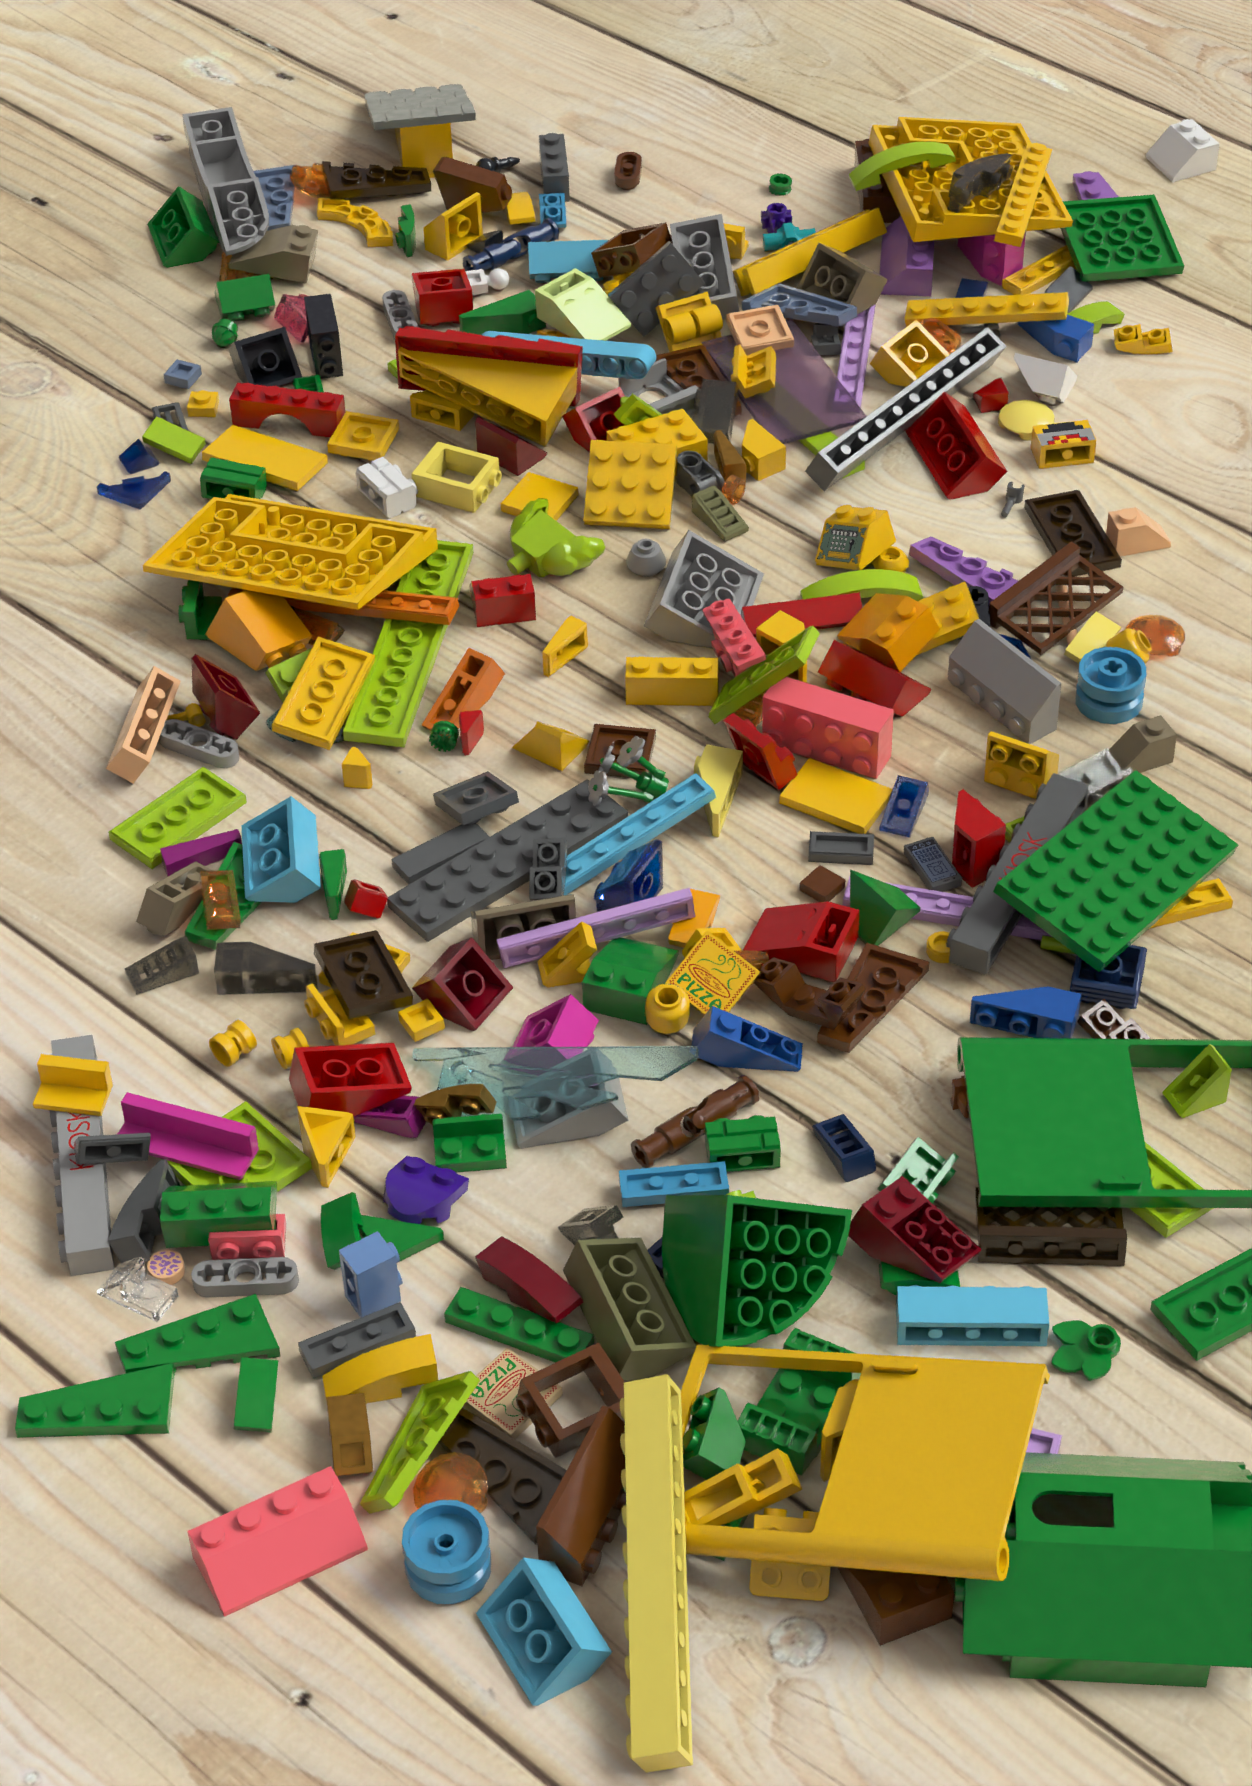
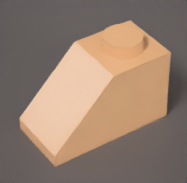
M1125 508L1108 512L1106 535L1120 557L1171 547V542L1161 525L1138 508Z

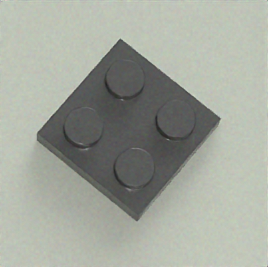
M489 771L433 793L435 805L462 825L475 824L487 815L504 812L509 806L519 803L517 791Z

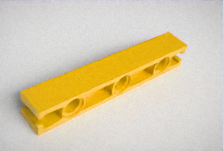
M874 208L871 211L869 209L863 210L734 270L733 274L741 296H746L749 293L751 295L757 294L804 272L818 243L844 253L887 233L879 208Z

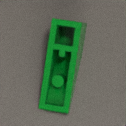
M530 290L459 315L460 331L482 335L486 331L530 334L546 328V323L537 318L535 295Z

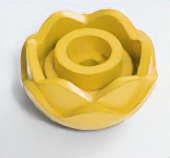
M890 546L872 561V565H874V569L905 573L906 568H909V559L901 549Z

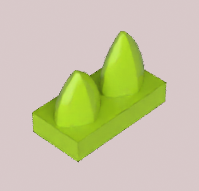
M633 393L630 397H621V407L614 413L615 417L624 425L663 415Z

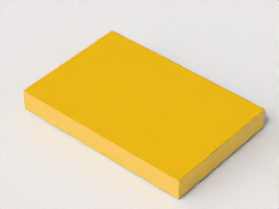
M809 758L797 773L798 775L791 780L780 794L779 804L852 832L866 834L892 800L894 789Z

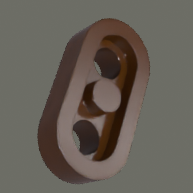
M624 152L617 156L614 178L615 184L618 187L630 190L640 183L642 171L641 155L635 152Z

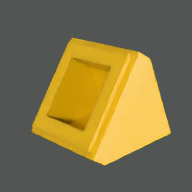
M352 747L342 762L344 787L370 789L373 785L371 764L358 748Z

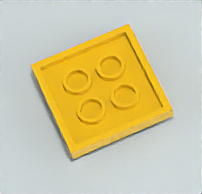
M591 440L583 517L584 525L670 529L677 444Z

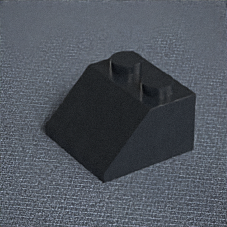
M285 327L235 341L228 348L236 373L243 383L280 387L293 383L294 378L302 377Z

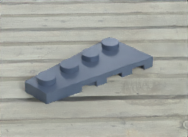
M781 283L742 301V311L779 305L784 318L829 324L835 327L844 326L848 321L857 317V306Z

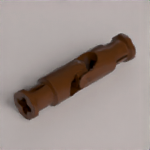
M741 1075L736 1079L735 1084L725 1090H716L704 1098L698 1106L689 1107L654 1129V1133L645 1139L632 1141L631 1151L634 1158L643 1168H651L654 1165V1161L665 1154L672 1155L704 1135L705 1122H713L720 1118L731 1119L740 1108L747 1104L754 1105L759 1101V1091L756 1085L746 1075ZM682 1119H683V1127H684L685 1130H687L688 1132H691L692 1134H694L693 1136L687 1137V1136L682 1132L681 1125H680Z

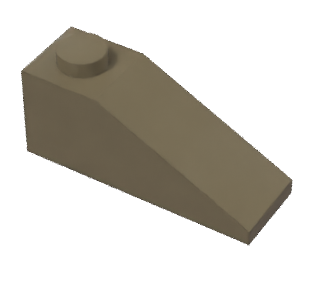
M195 861L148 887L136 922L147 927L149 932L163 937L178 929L199 906L217 872Z

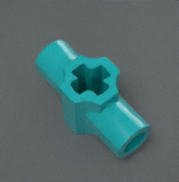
M783 223L782 227L777 230V233L763 234L764 251L779 250L816 233L815 228L799 230V227H795L792 223Z

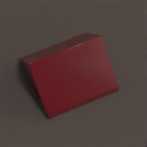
M477 417L475 421L477 452L497 457L500 467L517 476L543 460L548 453L480 417Z

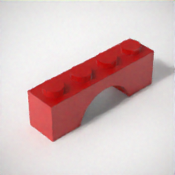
M237 382L229 398L232 425L238 427L259 429L263 420L275 414H285L295 417L304 423L313 436L331 438L346 413L344 395L330 392L323 393L306 391L304 389H289L278 386Z

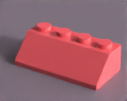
M331 1466L187 1531L193 1559L224 1617L368 1550L349 1497Z

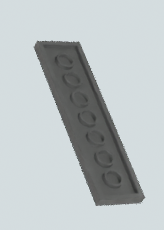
M587 779L392 894L387 899L388 908L429 942L469 918L471 911L482 910L530 881V867H533V839L565 838L567 840L568 856L629 816L628 811L608 795L601 800L599 806H594L593 803L589 802L590 792L588 786L590 781Z

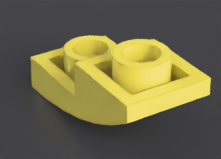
M1096 611L1065 649L1064 655L1079 664L1085 654L1094 649L1106 647L1107 641L1117 635L1121 627Z

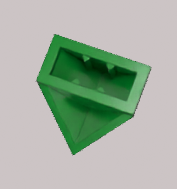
M850 869V908L859 910L858 938L865 944L869 943L879 946L921 911V907L898 887Z

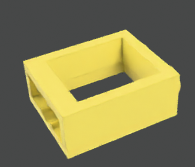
M437 442L412 472V480L415 482L418 490L416 497L475 513L480 505L486 502L488 495L494 487L500 484L502 477L497 457L442 442ZM449 469L474 476L475 478L470 484L444 478L442 475Z

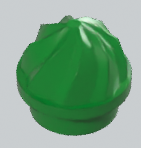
M220 319L212 327V339L217 345L228 347L238 338L237 325L228 319Z

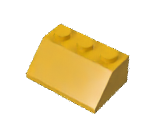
M626 657V705L713 706L718 697L719 659L705 657Z

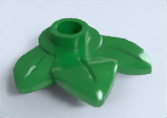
M1080 1320L1065 1321L1052 1326L1053 1333L1064 1344L1052 1358L1051 1364L1053 1367L1066 1373H1075L1082 1370L1084 1376L1089 1381L1102 1378L1110 1371L1111 1359L1119 1353L1121 1347L1120 1337L1114 1328L1106 1324H1098L1091 1327Z

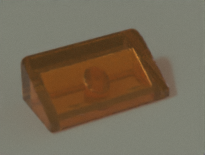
M290 605L312 635L308 642L309 645L313 646L318 636L336 642L343 635L345 630L338 623Z

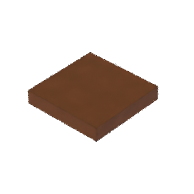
M594 724L584 764V773L594 774L599 769L600 759L604 758L609 746H613L611 754L615 756L613 762L617 763L622 746L630 742L635 736L645 740L641 756L650 762L656 740V729ZM637 761L625 767L639 775L643 771L648 772ZM611 768L606 773V776L629 778Z

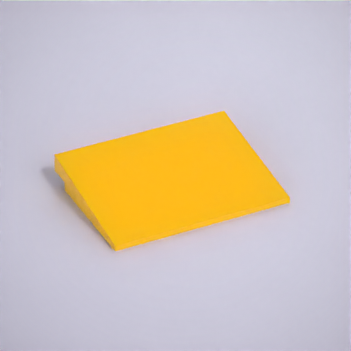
M898 117L897 126L872 125L868 144L873 155L886 149L912 142L947 144L955 155V162L932 169L927 161H923L882 174L913 242L996 234L1027 143L1032 144L1021 123ZM1047 171L1045 172L1026 231L1072 227L1073 220Z
M228 494L225 498L213 497L143 564V572L358 610L438 550L436 528Z

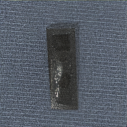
M252 942L217 943L214 975L218 995L306 992V986L309 984H313L318 990L316 966L313 963Z

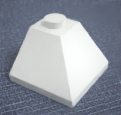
M1015 353L1014 360L1032 392L1039 397V401L1050 405H1055L1056 401L1064 403L1077 379L1074 371L1065 364Z

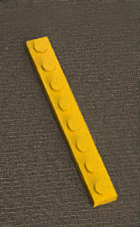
M1027 143L996 230L995 242L1021 247L1052 153V149L1047 148L1045 145Z

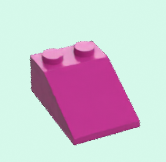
M1026 232L1021 247L995 242V234L958 238L957 246L981 277L1002 287L1003 279L1023 269Z

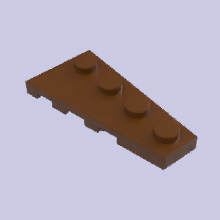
M866 943L847 978L848 980L863 984L866 990L856 1008L834 1030L821 1026L817 1034V1043L850 1053L929 971L930 962Z

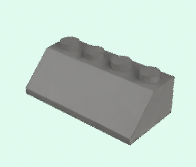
M722 214L670 224L673 246L705 282L691 296L708 291L711 304L717 305L722 320L726 319V314L739 312Z
M975 620L949 656L948 680L1025 743L1031 744L1057 730L1061 682L982 620Z

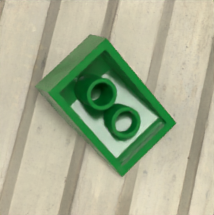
M622 937L612 939L593 958L582 981L583 1006L590 1012L647 1025L645 1016L647 995L652 988L659 984H665L679 955V950Z

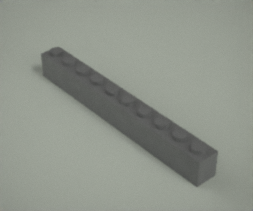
M988 327L819 451L805 472L825 492L863 461H866L907 430L943 392L952 396L992 366L1006 348V345Z

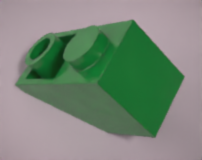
M718 1387L696 1398L690 1411L692 1419L689 1429L682 1438L683 1467L705 1480L738 1463L740 1464L746 1443L725 1390Z

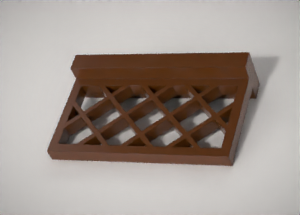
M1071 541L989 603L990 625L995 629L1002 626L1039 655H1042L1066 637L1070 631L1087 621L1096 611H1100L1121 595L1124 587L1080 556V547ZM1080 567L1088 573V577H1072L1071 573ZM1054 585H1068V593L1051 592V588ZM1072 585L1089 586V593H1072ZM1093 586H1106L1110 591L1108 593H1094ZM1035 600L1047 601L1048 608H1031V603ZM1052 601H1069V609L1052 608ZM1073 601H1090V606L1087 609H1073ZM1013 616H1027V624H1015L1010 619ZM1031 616L1048 617V624H1031ZM1052 617H1069L1070 622L1066 625L1053 624ZM1032 632L1049 633V638L1040 643L1032 637Z

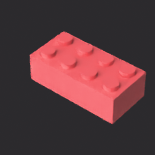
M785 677L770 687L763 696L762 733H768L779 747L785 746L791 753L877 779L891 757L894 710Z

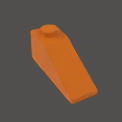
M468 648L423 721L422 726L431 731L436 722L448 721L459 729L460 712L479 710L493 695L505 675L504 671L494 659Z

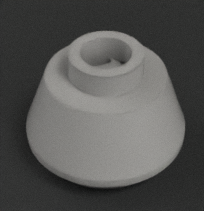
M641 539L632 546L626 559V564L634 574L650 577L664 569L666 557L657 542L651 539Z

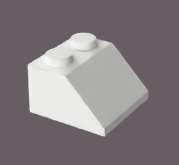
M1187 119L1170 125L1146 153V158L1170 181L1176 182L1216 170L1219 142L1193 119Z

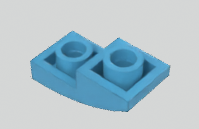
M539 194L540 223L542 224L546 218H551L558 228H566L565 194Z

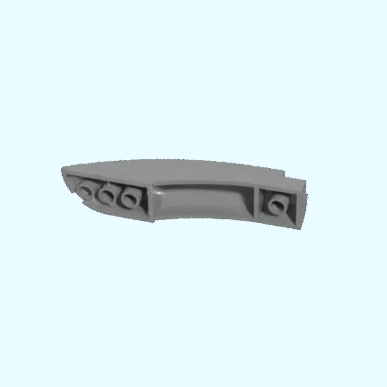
M229 107L182 114L190 158L206 211L219 244L226 255L244 251L255 245L265 235L269 226V213L259 178L255 176L246 154L233 109Z

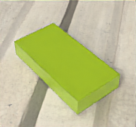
M157 416L142 436L144 443L190 464L194 462L206 445L205 438Z

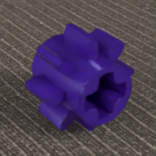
M782 203L768 205L767 211H761L762 229H767L768 233H777V230L782 227L783 223H792L791 209L787 210V207Z

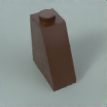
M442 157L433 170L447 210L476 192L480 193L481 213L504 211L512 198V189L507 183L505 174L449 157Z

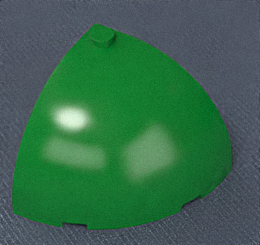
M666 1195L662 1235L663 1275L665 1286L691 1337L703 1345L735 1347L756 1343L757 1340L771 1334L776 1335L794 1324L809 1311L829 1285L833 1277L830 1273L837 1257L843 1255L846 1246L852 1210L733 1195Z

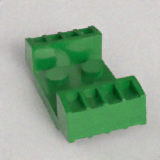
M797 1328L793 1329L783 1344V1349L854 1353ZM779 1368L757 1406L748 1402L738 1419V1424L746 1441L744 1450L752 1455L762 1457L778 1448L789 1456L795 1472L802 1476L812 1460L821 1451L822 1430L838 1388L843 1387L851 1380L859 1379L861 1373Z

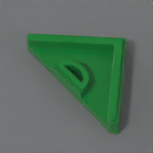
M361 1215L364 1226L359 1228V1232L362 1237L365 1238L378 1231L386 1243L392 1242L394 1244L400 1261L444 1240L443 1230L438 1227Z

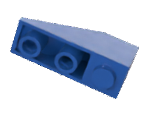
M1047 986L973 996L971 1000L970 1023L1033 1038H1072L1079 1017L1081 994Z
M712 1006L693 1029L690 1055L719 1067L798 1072L801 1069L803 1043Z

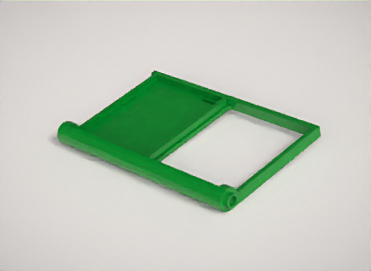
M959 1037L957 1043V1067L959 1072H964L979 1189L978 1206L1252 1208V1190L1155 1189L1152 1186L1132 1067L1186 1068L1209 1044L1216 1048L1230 1068H1252V1040Z

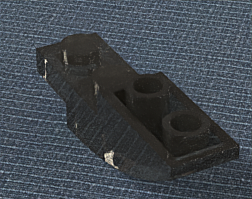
M1006 153L983 157L969 162L953 172L948 195L950 197L948 210L958 213L965 205L968 206L975 196L988 197L992 192L998 190L1004 181H1008L1013 169V166L1010 165L1012 155Z

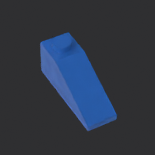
M1067 315L1066 320L1017 322V325L1053 355L1076 363L1092 347L1094 323Z

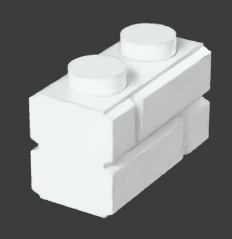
M384 457L372 461L371 464L367 463L357 467V489L386 517L390 519L401 514V511L406 512L415 508L417 505V486L411 478L406 479L402 475L400 468L396 464L392 465Z

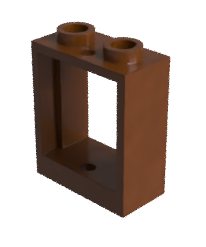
M666 222L623 230L592 251L591 254L599 278L634 272L668 241L673 245Z
M599 1342L524 1377L520 1381L516 1397L517 1406L524 1417L529 1416L540 1444L544 1448L548 1447L555 1458L581 1445L598 1412L563 1429L541 1395V1391L584 1371L606 1406L610 1407L624 1421L620 1411V1399L624 1398V1380Z

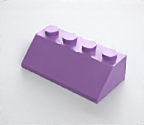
M900 216L886 227L887 233L882 235L880 275L888 280L880 295L931 297L934 240L913 242Z

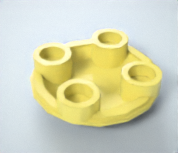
M1019 400L1006 404L1000 410L998 424L1001 428L1019 434L1022 440L1028 441L1032 439L1033 426L1054 424L1055 416L1052 410L1045 404L1031 400Z

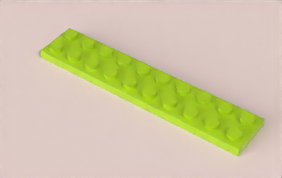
M437 540L438 550L403 575L396 592L458 598L474 553L473 544ZM385 619L373 651L375 662L352 706L343 730L344 741L405 747L448 625Z

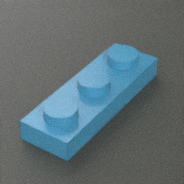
M725 1161L619 1171L622 1207L665 1204L666 1195H726L729 1193Z

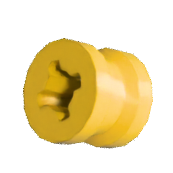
M298 1027L290 1030L287 1036H276L271 1039L274 1054L283 1069L291 1067L295 1047H309L304 1034Z

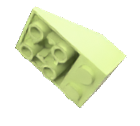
M573 269L535 290L537 318L571 338L606 341L631 327L629 320L597 282L577 269Z

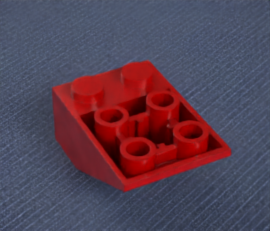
M829 901L765 908L741 956L764 963L775 957L795 963L800 973L835 982L858 939L859 910Z

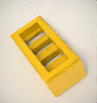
M569 616L542 651L543 673L545 676H551L588 647L587 623L574 616Z

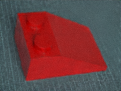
M394 1043L294 1048L289 1082L298 1106L352 1113L354 1117L411 1093V1083Z

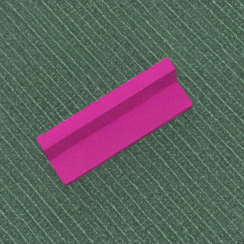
M128 1092L121 1101L125 1122L117 1134L150 1133L149 1156L241 1180L259 1150L255 1126Z

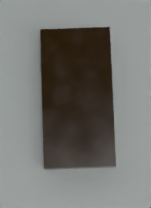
M1080 490L1025 500L1024 508L1052 556L1072 541L1080 547L1079 555L1101 571L1121 568V557ZM1080 567L1071 573L1072 577L1088 574Z

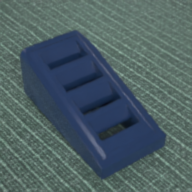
M844 1114L812 1126L814 1134L845 1182L853 1181L876 1171L874 1150ZM844 1131V1132H841V1133H839V1134L833 1135V1136H831V1137L829 1136V1135L835 1134V1133H837V1132Z

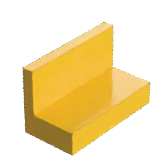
M41 1054L37 1062L41 1084L34 1099L33 1107L36 1109L102 1116L113 1087L109 1062Z

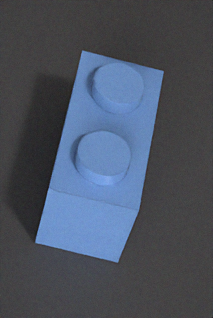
M377 1231L339 1250L345 1297L360 1318L401 1301L399 1286L403 1282L397 1269L400 1257L392 1242L386 1243Z

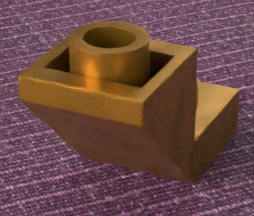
M365 1394L326 1397L333 1467L336 1476L373 1472Z

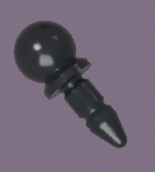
M492 157L491 159L482 158L476 163V166L500 173L502 169L518 164L520 159L516 157L499 160L497 157Z

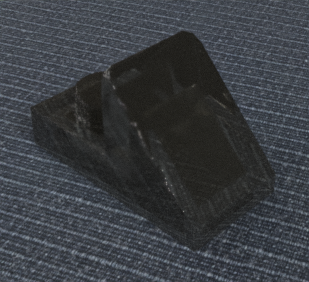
M617 1205L585 1208L558 1228L574 1245L577 1240L616 1239L618 1236L614 1231L615 1227L613 1224L624 1217Z

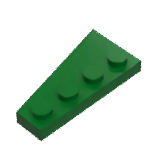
M233 842L188 924L184 940L216 950L262 903L245 899L242 844Z
M173 1363L20 1397L15 1426L17 1438L169 1433L175 1376Z

